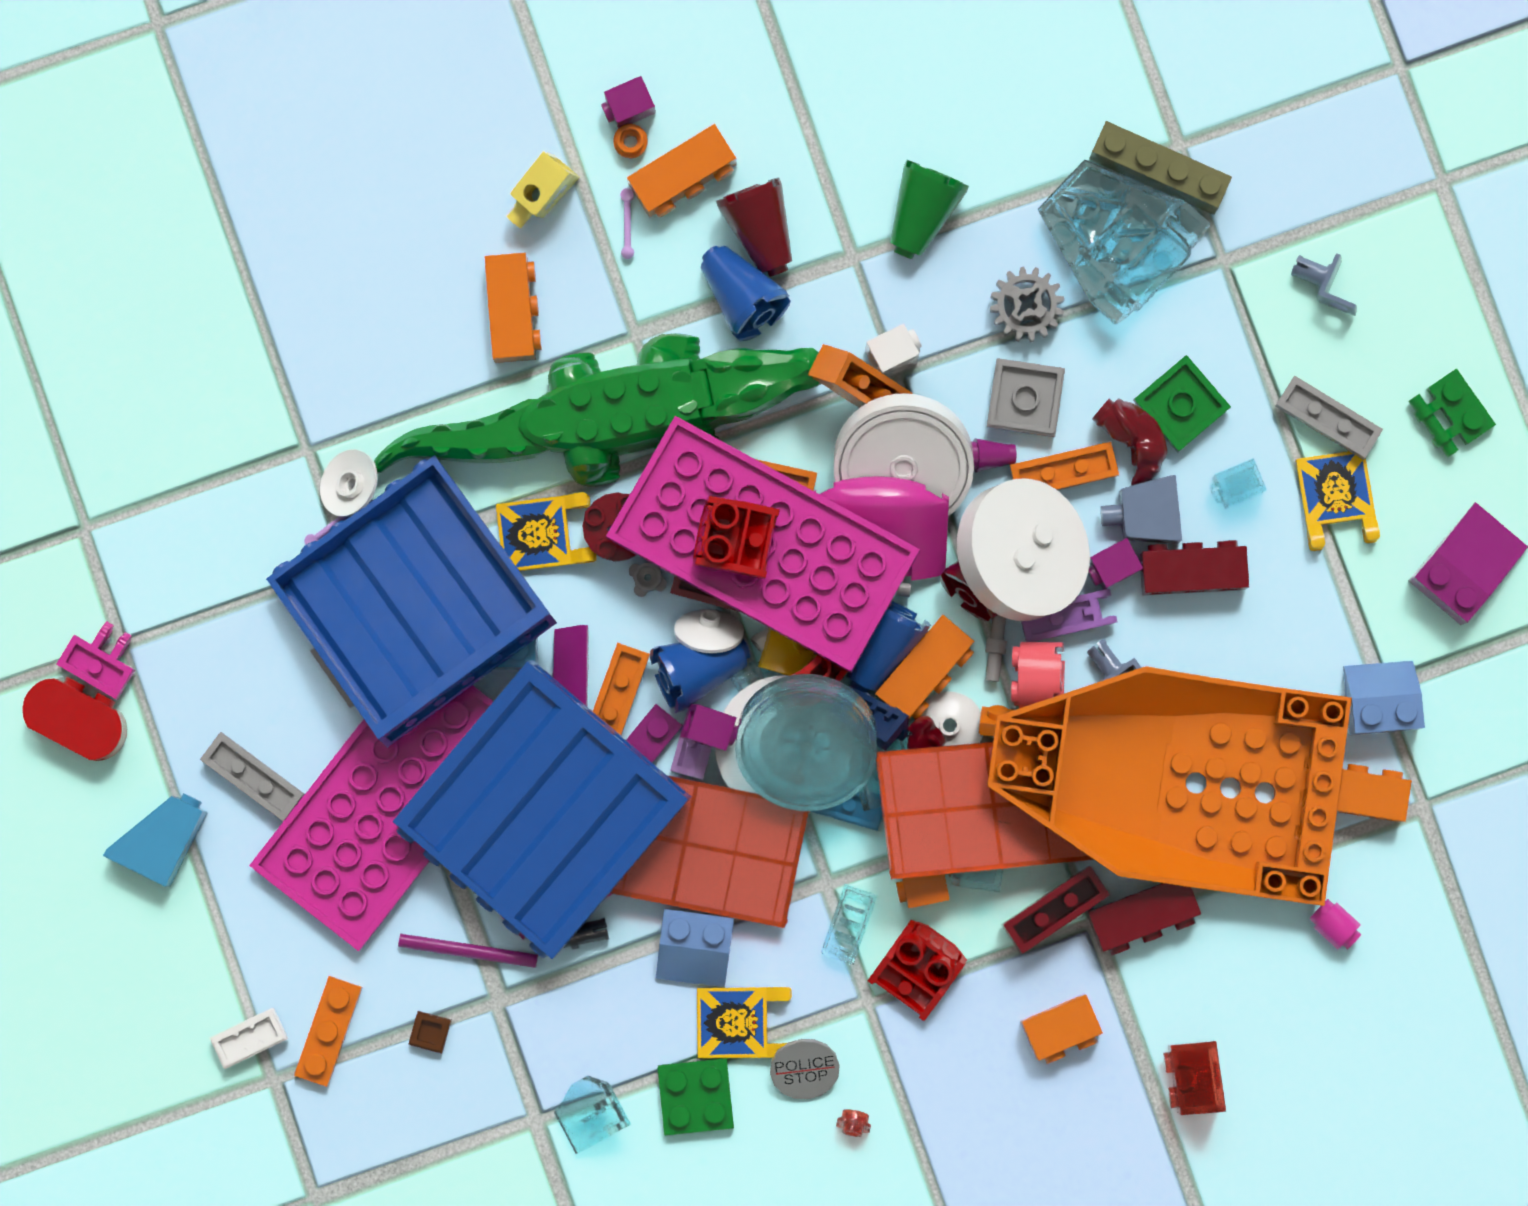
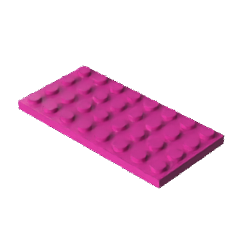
M677 416L673 418L606 535V538L850 673L854 670L920 553L919 548ZM709 495L780 509L774 528L765 579L708 567L693 566L694 547L700 518Z
M472 685L388 748L378 740L363 719L249 866L353 948L361 951L430 862L423 855L425 849L415 841L411 844L403 839L396 831L398 826L392 821L493 703V700Z

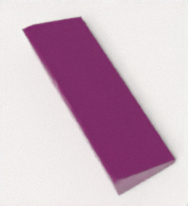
M576 625L554 629L553 678L588 707L589 627L588 625Z

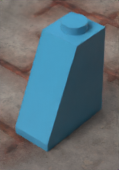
M183 793L181 798L171 796L109 846L103 856L165 887H171L208 812L200 808L202 804L200 800Z

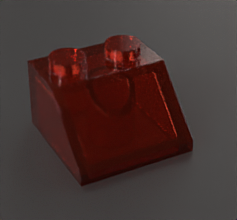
M1208 1038L1167 1044L1168 1052L1163 1053L1165 1073L1172 1074L1173 1087H1168L1170 1107L1176 1108L1179 1115L1227 1112L1216 1040Z

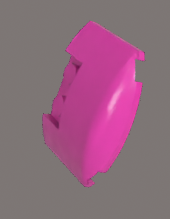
M881 476L858 477L834 482L833 488L820 494L919 548L920 553L907 576H911V581L940 576L946 569L949 497L942 493V498H939L930 491L925 490L926 485L906 479Z

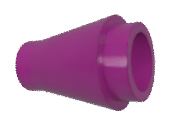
M974 438L973 442H971L975 473L1016 464L1017 451L1015 444H1004Z

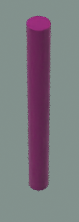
M400 933L398 947L532 968H536L538 954Z

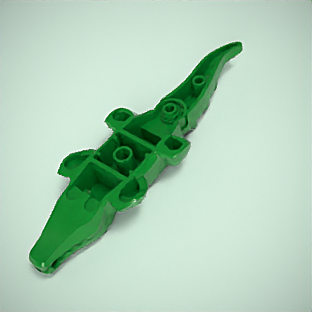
M681 333L658 335L645 343L638 354L636 365L601 371L593 353L569 354L555 360L551 364L548 374L550 391L541 397L527 399L505 410L476 420L416 428L403 434L386 446L377 455L374 463L377 468V474L383 473L393 464L409 458L430 459L435 455L438 460L468 463H505L533 459L537 455L550 450V452L563 453L567 471L576 483L588 487L603 486L620 478L619 456L651 448L656 450L675 416L719 439L715 435V429L720 425L747 420L781 403L795 392L821 385V383L808 375L819 352L814 348H798L787 351L736 348L719 351L700 359L698 356L700 353L699 337Z

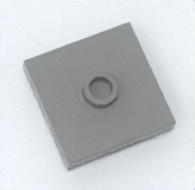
M997 358L986 427L1055 437L1065 368Z

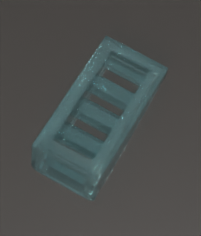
M844 884L821 953L823 955L854 965L878 895ZM847 898L866 904V909L863 910L846 904ZM842 912L862 918L861 923L841 917ZM838 925L856 931V937L837 931ZM833 939L852 945V949L833 944Z

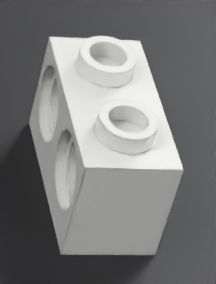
M903 323L866 341L865 353L872 367L887 377H891L917 364L922 344L915 330L911 329L908 331Z

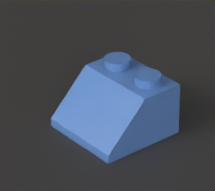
M1413 661L1343 666L1346 697H1352L1348 723L1349 735L1411 731L1425 728L1422 692Z
M664 909L656 978L725 988L734 918Z

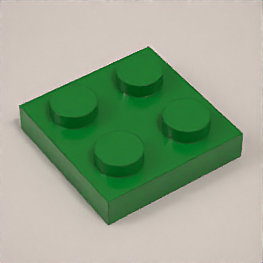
M1187 354L1133 399V402L1138 407L1146 411L1157 421L1165 439L1177 453L1231 408L1229 403Z
M727 1058L657 1065L664 1136L734 1128Z

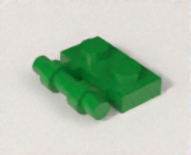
M1457 368L1427 388L1434 401L1427 405L1420 394L1408 401L1416 412L1413 415L1417 421L1424 423L1433 436L1431 441L1436 448L1440 447L1447 458L1459 451L1452 441V438L1457 434L1464 444L1467 445L1496 425ZM1441 409L1452 425L1446 430L1433 414Z

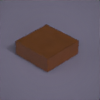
M418 1010L408 1045L442 1054L452 1019Z

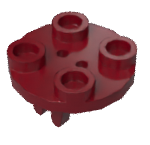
M619 492L605 494L595 500L585 511L582 525L584 539L591 551L602 559L620 562L637 556L606 538L608 527L613 525L630 494Z

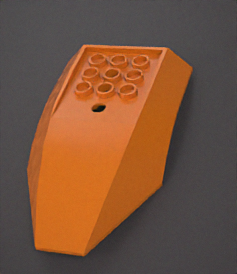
M1145 666L997 716L987 786L1117 876L1325 906L1352 697L1246 683ZM1192 773H1200L1206 780V787L1200 793H1192L1186 787V779ZM1226 778H1233L1239 783L1240 790L1234 798H1227L1221 793L1220 786ZM1260 783H1268L1274 790V797L1268 803L1260 802L1255 796V789Z

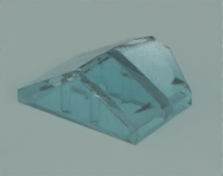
M589 1075L571 1084L561 1104L554 1111L575 1154L590 1148L631 1125L610 1083Z

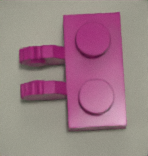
M107 621L91 644L74 634L56 665L118 700L135 672V669L119 661L129 646L132 635L124 632L117 640L111 654H107L101 650V647L111 636L114 627L113 624Z

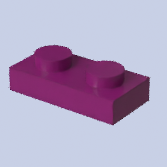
M655 704L626 740L653 763L683 725L659 705Z

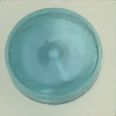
M815 674L786 676L763 686L744 706L737 726L735 742L736 760L747 783L766 800L778 806L798 811L828 809L852 798L869 780L877 758V725L872 711L863 698L842 682Z

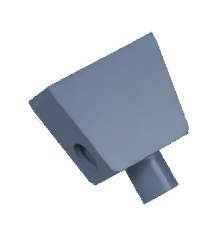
M1176 475L1120 489L1119 504L1100 506L1102 527L1122 525L1123 539L1128 538L1129 541L1179 544L1182 541Z

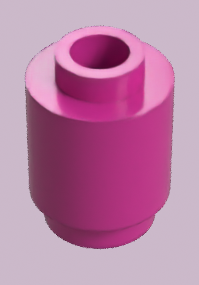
M1329 899L1325 901V906H1320L1309 918L1315 924L1313 928L1337 950L1342 945L1348 950L1362 935L1357 930L1361 924L1339 903L1333 904Z

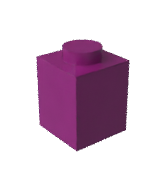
M642 76L603 92L606 102L601 104L602 110L608 123L615 121L618 129L625 124H633L656 114L655 105Z
M1125 538L1091 556L1088 575L1095 586L1100 584L1104 590L1140 572L1143 567L1128 538Z
M691 704L680 737L717 750L726 751L728 745L732 746L737 737L738 726L735 725L737 717L699 704Z

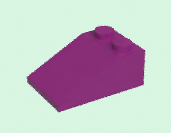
M1474 502L1408 581L1459 625H1463L1470 621L1492 595L1528 546L1477 502Z

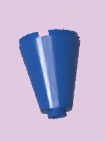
M713 246L703 254V262L700 268L732 334L739 342L756 338L762 334L758 328L766 322L773 326L784 315L791 303V300L788 298L790 295L784 288L727 246Z
M892 601L852 673L847 672V677L851 679L849 685L861 692L878 691L926 635L931 624L924 619L921 625L915 621L917 613Z
M744 639L737 647L721 653L697 652L685 647L681 643L656 646L650 650L651 665L658 663L659 666L658 674H655L657 684L670 708L675 707L676 714L684 711L691 704H694L747 667V659L751 657L748 645Z

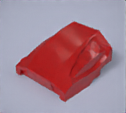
M709 495L700 518L694 547L693 566L708 567L765 579L774 528L780 509Z
M910 920L867 981L872 985L876 983L917 1012L920 1015L919 1018L925 1021L968 960L954 943L929 925Z

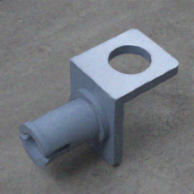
M1336 253L1332 263L1328 264V266L1299 255L1296 259L1297 264H1294L1291 275L1319 285L1318 300L1320 303L1356 316V304L1329 293L1342 263L1341 254Z
M1105 640L1097 643V648L1103 656L1095 646H1092L1087 651L1088 656L1093 659L1105 675L1103 680L1142 668L1135 658H1132L1127 663H1121Z

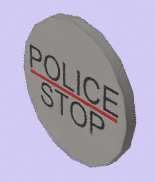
M801 1038L788 1042L777 1050L771 1060L770 1075L774 1086L782 1094L794 1099H812L822 1096L834 1086L839 1077L840 1064L836 1053L826 1043L816 1039Z

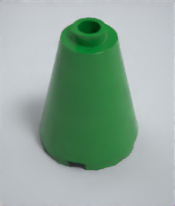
M906 159L903 166L890 243L896 246L894 252L912 260L915 254L922 256L964 198L970 186L931 168L922 167L919 163Z

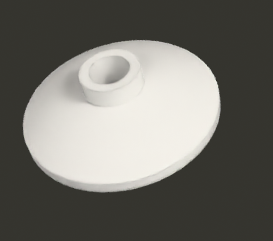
M349 449L337 454L329 462L320 483L321 500L329 512L340 517H349L368 505L377 486V468L373 459L361 450Z
M700 609L690 611L679 617L674 626V634L682 645L691 650L702 653H721L737 647L742 642L744 628L737 618L726 612Z
M945 691L940 692V694L937 693L926 700L929 706L921 716H929L934 720L936 727L941 730L945 737L946 743L944 747L980 743L983 736L979 733L981 711L972 699L958 692ZM946 719H953L956 722V729L953 732H947L943 728V723Z

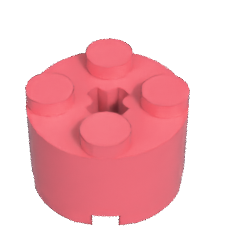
M1021 641L1020 647L1013 646L1012 667H1015V671H1018V681H1012L1011 701L1014 702V706L1022 708L1064 694L1065 661H1061V654H1058V652H1064L1063 642Z

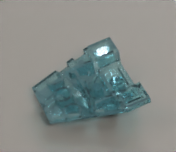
M1085 159L1037 209L1089 302L1115 325L1125 320L1133 311H1139L1188 260L1191 250L1210 227V222L1184 200L1177 197L1172 199L1155 192L1153 187L1145 184L1141 186L1128 181L1124 175Z

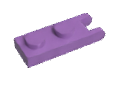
M1110 589L1079 595L1071 604L1059 612L1036 620L1021 621L1025 641L1037 642L1118 623L1117 616L1102 618L1098 599L1111 596Z

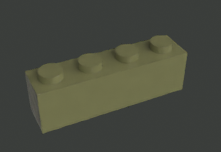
M1105 121L1089 157L1091 161L1213 215L1218 210L1232 179V176L1109 121Z

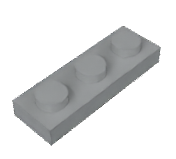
M1295 375L1275 405L1278 409L1363 460L1366 459L1383 431V428Z
M223 732L217 735L199 759L281 821L286 819L305 794Z

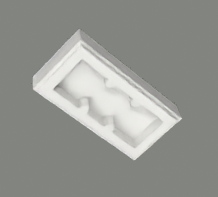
M272 1007L209 1039L225 1070L289 1038L275 1008Z

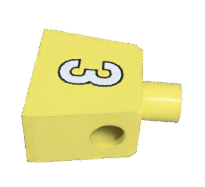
M543 151L511 191L510 195L517 202L505 216L520 229L532 215L544 218L580 177L554 154ZM538 188L540 196L538 200L534 201L532 194Z

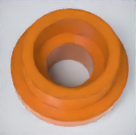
M625 124L615 132L613 143L619 155L633 159L645 152L648 138L646 132L640 126ZM627 137H635L637 144L634 147H627L624 144Z

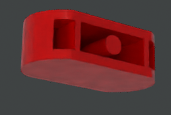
M66 677L64 682L55 678L42 680L27 692L23 701L22 714L25 724L29 729L88 760H107L122 749L127 738V723L123 713L113 708L116 703L114 700L98 692L95 698L84 693L85 685L70 677Z

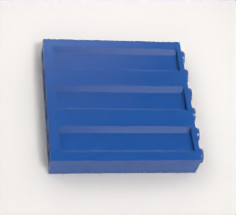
M435 455L430 459L418 462L413 467L411 473L403 479H397L388 484L384 493L374 500H370L366 507L353 514L347 520H341L332 525L328 534L318 541L306 544L301 549L299 555L291 561H285L276 566L272 571V575L266 578L373 733L387 748L557 624L551 613Z
M530 660L525 663L392 822L398 826L396 831L403 839L411 844L415 841L425 849L423 855L432 864L438 867L442 864L451 872L449 875L450 879L462 889L469 887L478 895L476 901L489 912L493 910L498 912L504 918L502 923L508 930L515 935L522 933L531 941L529 947L542 958L548 956L553 959L561 952L692 796L534 660Z

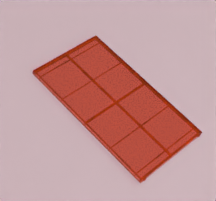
M993 742L875 753L891 880L1090 861L1094 859L987 786Z
M667 775L692 797L617 884L611 894L785 928L788 923L787 916L808 814L811 811L810 804Z

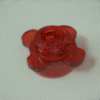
M844 1109L842 1110L841 1117L837 1118L836 1127L841 1128L842 1133L845 1135L862 1137L863 1133H870L871 1124L868 1123L870 1116L858 1110Z

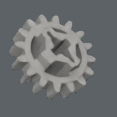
M1022 266L1018 276L1008 271L1006 273L1008 282L998 280L996 286L1001 291L992 292L990 296L992 300L997 301V304L990 306L989 311L990 313L999 314L994 320V325L997 326L1003 323L1006 326L1003 335L1006 336L1013 331L1016 333L1015 341L1017 342L1020 341L1022 335H1027L1030 343L1034 342L1035 333H1039L1040 336L1046 338L1048 335L1046 327L1049 326L1052 329H1056L1058 326L1053 317H1062L1064 311L1057 308V305L1063 303L1065 298L1055 294L1059 290L1060 284L1050 285L1048 283L1051 277L1050 273H1047L1043 278L1039 277V268L1037 267L1033 269L1032 274H1027L1025 267ZM1025 282L1034 284L1031 288L1024 289L1015 286ZM1044 292H1046L1049 298V311L1042 305L1041 296ZM1036 293L1032 304L1035 310L1028 308L1018 316L1022 304L1019 299L1026 301ZM1005 297L1012 304L1013 312L1010 317L1005 312ZM1034 320L1039 323L1029 327L1020 325L1022 321Z

